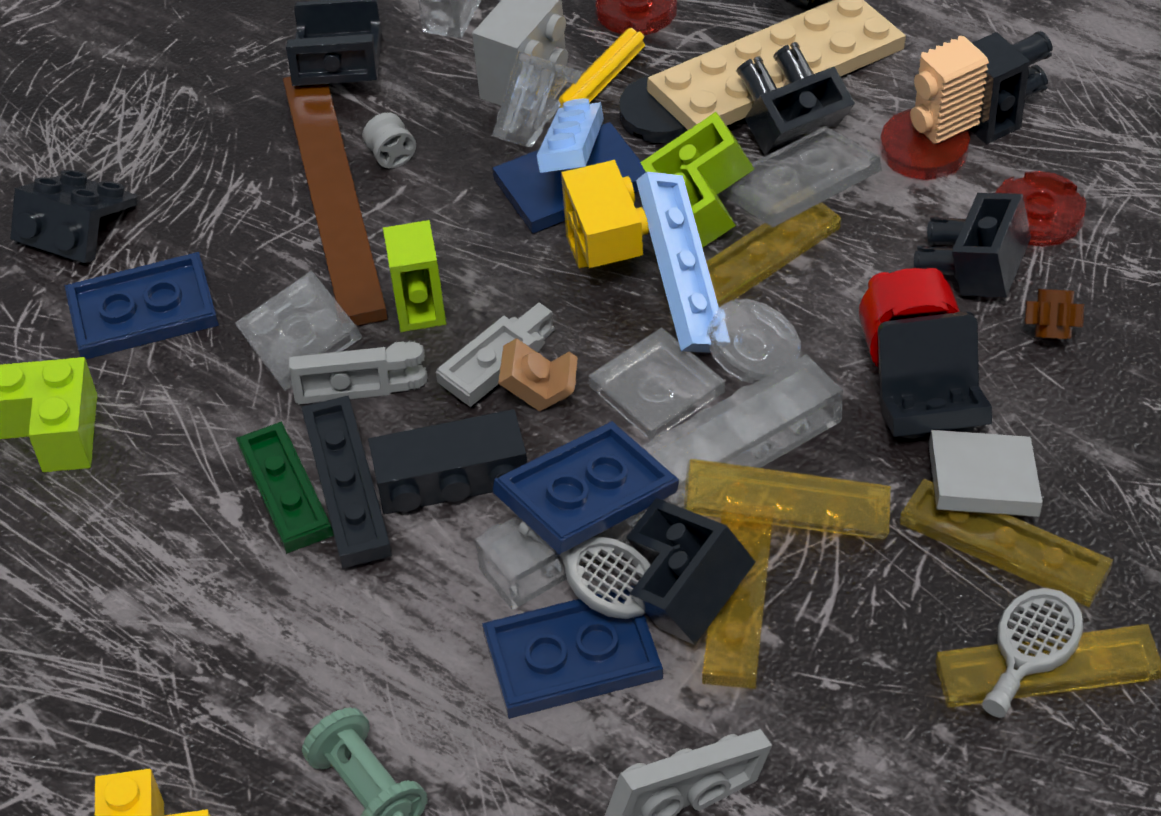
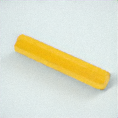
M633 28L627 29L559 97L561 104L559 108H563V103L574 99L585 98L589 99L590 103L644 48V35L641 32H636Z

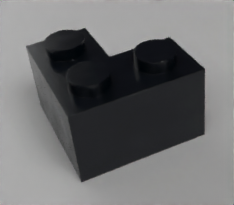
M655 498L626 537L631 545L648 559L651 564L629 593L630 596L659 629L693 645H696L756 563L727 525L659 498Z

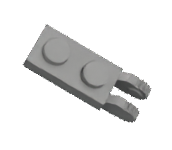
M402 341L394 342L387 349L380 347L289 357V371L295 403H298V405L319 403L348 395L350 399L391 395V392L420 389L421 386L427 383L428 379L426 367L419 365L422 364L421 362L424 361L425 357L423 345L415 341H408L407 343Z

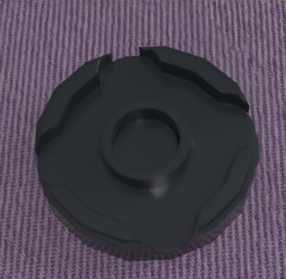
M652 75L639 78L628 85L620 96V121L625 130L632 135L633 131L643 135V140L651 143H670L688 131L647 91L648 77Z

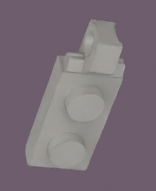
M537 303L519 319L516 317L508 319L506 316H502L437 368L435 372L437 383L471 407L498 385L502 351L505 344L517 338L536 352L545 344L544 340L555 330L552 311L541 303Z

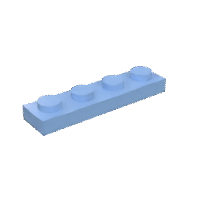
M574 99L563 103V108H558L537 153L540 173L586 166L604 120L601 102L589 104V99Z
M646 172L636 180L646 214L680 349L685 352L718 353L729 344L684 178L682 175Z

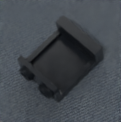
M318 0L295 3L296 37L295 39H288L286 45L292 86L377 80L382 38L378 0Z

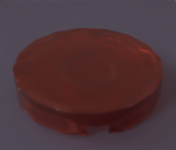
M596 0L595 9L600 23L610 31L623 34L627 29L633 28L636 32L647 35L658 32L672 22L677 13V0Z
M911 109L894 115L884 125L880 138L881 154L887 158V164L894 171L906 177L923 180L936 179L938 173L947 171V175L952 174L966 162L970 145L968 130L934 144L924 133H920L914 127L910 117Z
M1042 171L1025 172L1024 178L1014 180L1013 176L1005 180L996 191V193L1023 194L1031 235L1028 245L1041 247L1058 245L1075 237L1083 227L1086 209L1084 196L1081 197L1076 192L1077 186L1072 181L1055 173Z

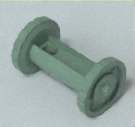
M351 707L337 710L323 718L311 729L302 745L303 757L315 769H327L329 767L335 769L365 808L361 816L422 815L428 800L427 793L416 781L408 780L396 783L364 742L368 736L367 733L369 732L370 725L362 711Z

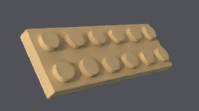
M832 0L648 77L647 91L687 130L714 112L718 113L727 126L745 118L754 103L743 80L736 72L737 68L747 60L752 59L754 64L753 59L755 57H762L763 63L777 88H780L789 83L777 61L774 60L773 55L785 45L790 47L791 43L797 42L814 74L834 66L841 77L903 50L906 35L864 0Z

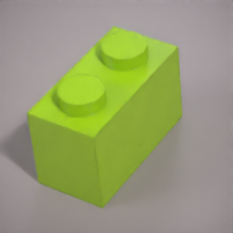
M430 220L383 227L400 332L447 325Z

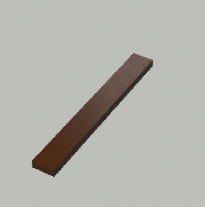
M291 76L283 78L342 329L388 319L329 86L328 84L292 86Z

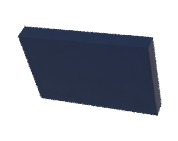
M611 122L601 125L586 166L615 160L622 177L629 176L634 193L638 192L636 180L646 173L640 163L641 161ZM539 150L493 167L494 180L532 233L565 221L561 172L577 169L572 168L540 173L537 160Z
M199 252L64 285L80 357H85V359L219 326Z
M611 421L494 479L493 493L558 554H561L647 509L655 498L664 500L677 493L679 479Z
M625 589L623 593L630 596V592ZM610 591L609 595L615 598L617 594ZM622 597L618 598V601L623 604L625 603V599ZM576 599L482 623L483 634L508 719L663 679V667L644 615L630 619L608 617L591 609L581 599Z

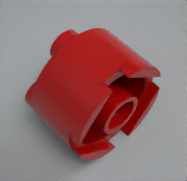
M909 268L892 273H878L869 280L868 290L863 295L859 305L860 323L872 361L877 367L879 364L877 331L881 323L960 312L951 286L944 278L942 272L936 268Z

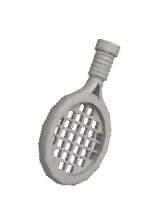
M524 521L521 522L518 532L526 537H532L548 549H553ZM596 536L560 554L565 565L569 585L575 595L591 609L608 617L630 619L645 614L644 610L631 596L623 593L625 589L631 592L633 588L628 585L630 581L634 584L638 583L634 575L637 574L642 577L651 565L648 559L634 547L617 539ZM600 551L606 554L605 558L598 555ZM586 553L592 556L591 560L584 557ZM609 557L614 559V564L607 561ZM595 559L601 562L599 566L593 563ZM580 561L587 564L585 568L579 565ZM617 563L622 564L624 568L622 570L616 566ZM604 564L610 568L608 572L602 568ZM590 566L596 570L594 574L587 570ZM627 568L633 572L631 575L625 572ZM612 570H614L615 572L619 573V575L615 577L610 573L612 572ZM598 572L605 575L603 579L596 576ZM586 574L591 578L587 581L582 576ZM621 576L628 579L626 583L620 580ZM607 577L614 581L611 585L605 581ZM593 579L599 583L597 587L591 583ZM616 583L622 586L621 590L614 587ZM603 585L608 588L607 592L601 590L600 587ZM610 591L617 594V596L615 598L610 596ZM598 593V594H600V595L603 596V597L600 598V597L596 596L595 594ZM619 597L626 600L624 604L618 601Z
M1040 588L1029 590L1019 595L1003 610L997 628L998 649L1005 659L1007 669L1005 673L1001 674L992 691L986 695L982 702L986 712L998 718L1005 717L1011 707L1010 702L1019 689L1020 681L1023 677L1052 671L1066 663L1075 653L1083 633L1082 612L1074 599L1059 590ZM1031 606L1038 608L1037 611L1030 609ZM1055 607H1057V608H1059V609L1062 610V611L1059 612V611L1054 610V609H1055ZM1041 610L1048 612L1047 615L1041 614ZM1026 614L1033 615V618L1026 617ZM1051 614H1052V615L1057 616L1058 618L1055 620V619L1051 618L1050 616H1051ZM1015 617V618H1018L1019 620H1018V622H1016V621H1014V620H1012V619ZM1040 618L1043 620V622L1040 623L1036 621V619ZM1061 618L1068 621L1067 624L1060 622ZM1022 621H1025V622L1029 623V625H1028V626H1025V625H1023V624H1021V623H1022ZM1049 622L1054 625L1052 627H1049L1045 624ZM1012 625L1014 626V629L1012 630L1008 628V626ZM1032 625L1038 627V631L1032 629ZM1056 627L1063 628V631L1056 630ZM1018 628L1023 630L1024 633L1017 632ZM1045 630L1049 633L1048 635L1041 633V631ZM1066 631L1072 632V636L1066 634ZM1030 633L1035 636L1033 638H1030L1027 636V634ZM1052 634H1055V635L1059 636V638H1058V639H1055V638H1053V637H1051V636H1052ZM1013 636L1020 638L1019 642L1013 640ZM1037 638L1044 639V642L1037 641ZM1062 638L1068 640V642L1064 643L1061 640ZM1026 641L1030 644L1029 646L1022 644V642ZM1048 641H1049V642H1051V643H1053V644H1055V645H1054L1053 647H1051V646L1047 645V643H1048ZM1033 645H1036V646L1040 647V649H1039V650H1036V649H1033L1032 647H1033ZM1018 649L1025 650V653H1021ZM1043 649L1049 651V655L1043 653ZM1029 653H1032V654H1034V655H1036V656H1035V657H1034V656H1029L1028 654H1029Z

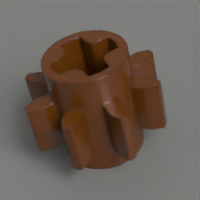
M1038 289L1037 301H1026L1025 324H1035V337L1071 339L1072 327H1083L1085 304H1074L1075 291Z

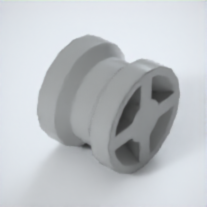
M391 112L381 113L369 120L364 127L362 133L363 141L373 151L375 159L382 167H399L409 161L415 153L416 140L405 129V125L398 115Z

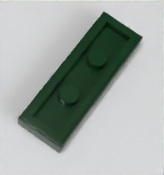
M282 421L237 437L236 441L239 451L286 554L332 537L331 524Z

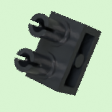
M1037 31L1019 42L1010 44L998 32H995L972 42L988 58L989 63L986 64L988 70L985 71L987 75L984 78L986 84L983 85L985 91H982L984 95L981 98L983 104L980 105L982 111H979L981 115L978 118L980 124L969 129L986 145L1022 127L1025 99L1048 88L1046 86L1048 79L1044 70L1038 65H1032L1052 56L1050 51L1053 50V46L1046 33Z
M797 42L791 43L790 47L785 45L773 55L774 60L777 61L786 77L788 85L780 88L776 87L760 56L753 59L754 64L752 59H749L736 70L754 100L752 108L744 119L765 156L837 127L855 105L836 68L833 66L814 74Z
M977 193L966 218H939L938 216H932L927 227L929 245H948L954 247H925L924 245H919L914 254V268H936L944 276H955L959 284L960 293L963 296L1007 298L1031 239L1023 194Z

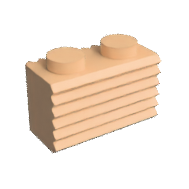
M958 36V40L951 39L950 43L944 42L943 46L936 45V50L929 49L928 53H921L919 74L914 77V85L917 91L915 107L911 109L910 117L916 130L924 133L934 144L980 124L978 118L981 117L979 111H982L980 105L983 104L981 98L984 97L982 91H985L983 85L986 84L984 78L987 77L985 71L988 70L986 64L989 61L966 37Z

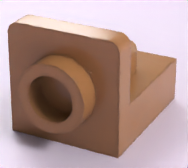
M516 338L503 346L498 384L538 411H542L558 401L566 399L574 392L578 357L571 352H567L550 362L540 353Z

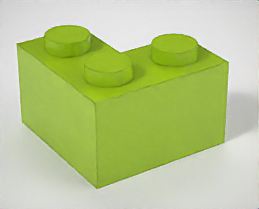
M714 112L640 162L646 172L683 176L702 248L736 226L717 194L755 169L717 112Z
M85 357L1 364L0 439L29 437L42 472L91 468L97 392Z

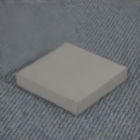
M931 430L928 444L937 509L1040 516L1043 502L1031 437Z

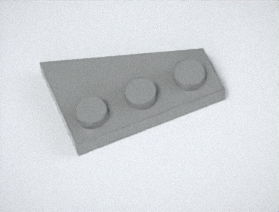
M761 729L739 736L730 734L714 744L698 749H682L669 758L647 765L644 763L634 764L620 773L605 816H676L681 809L692 805L695 810L701 811L756 782L772 744Z

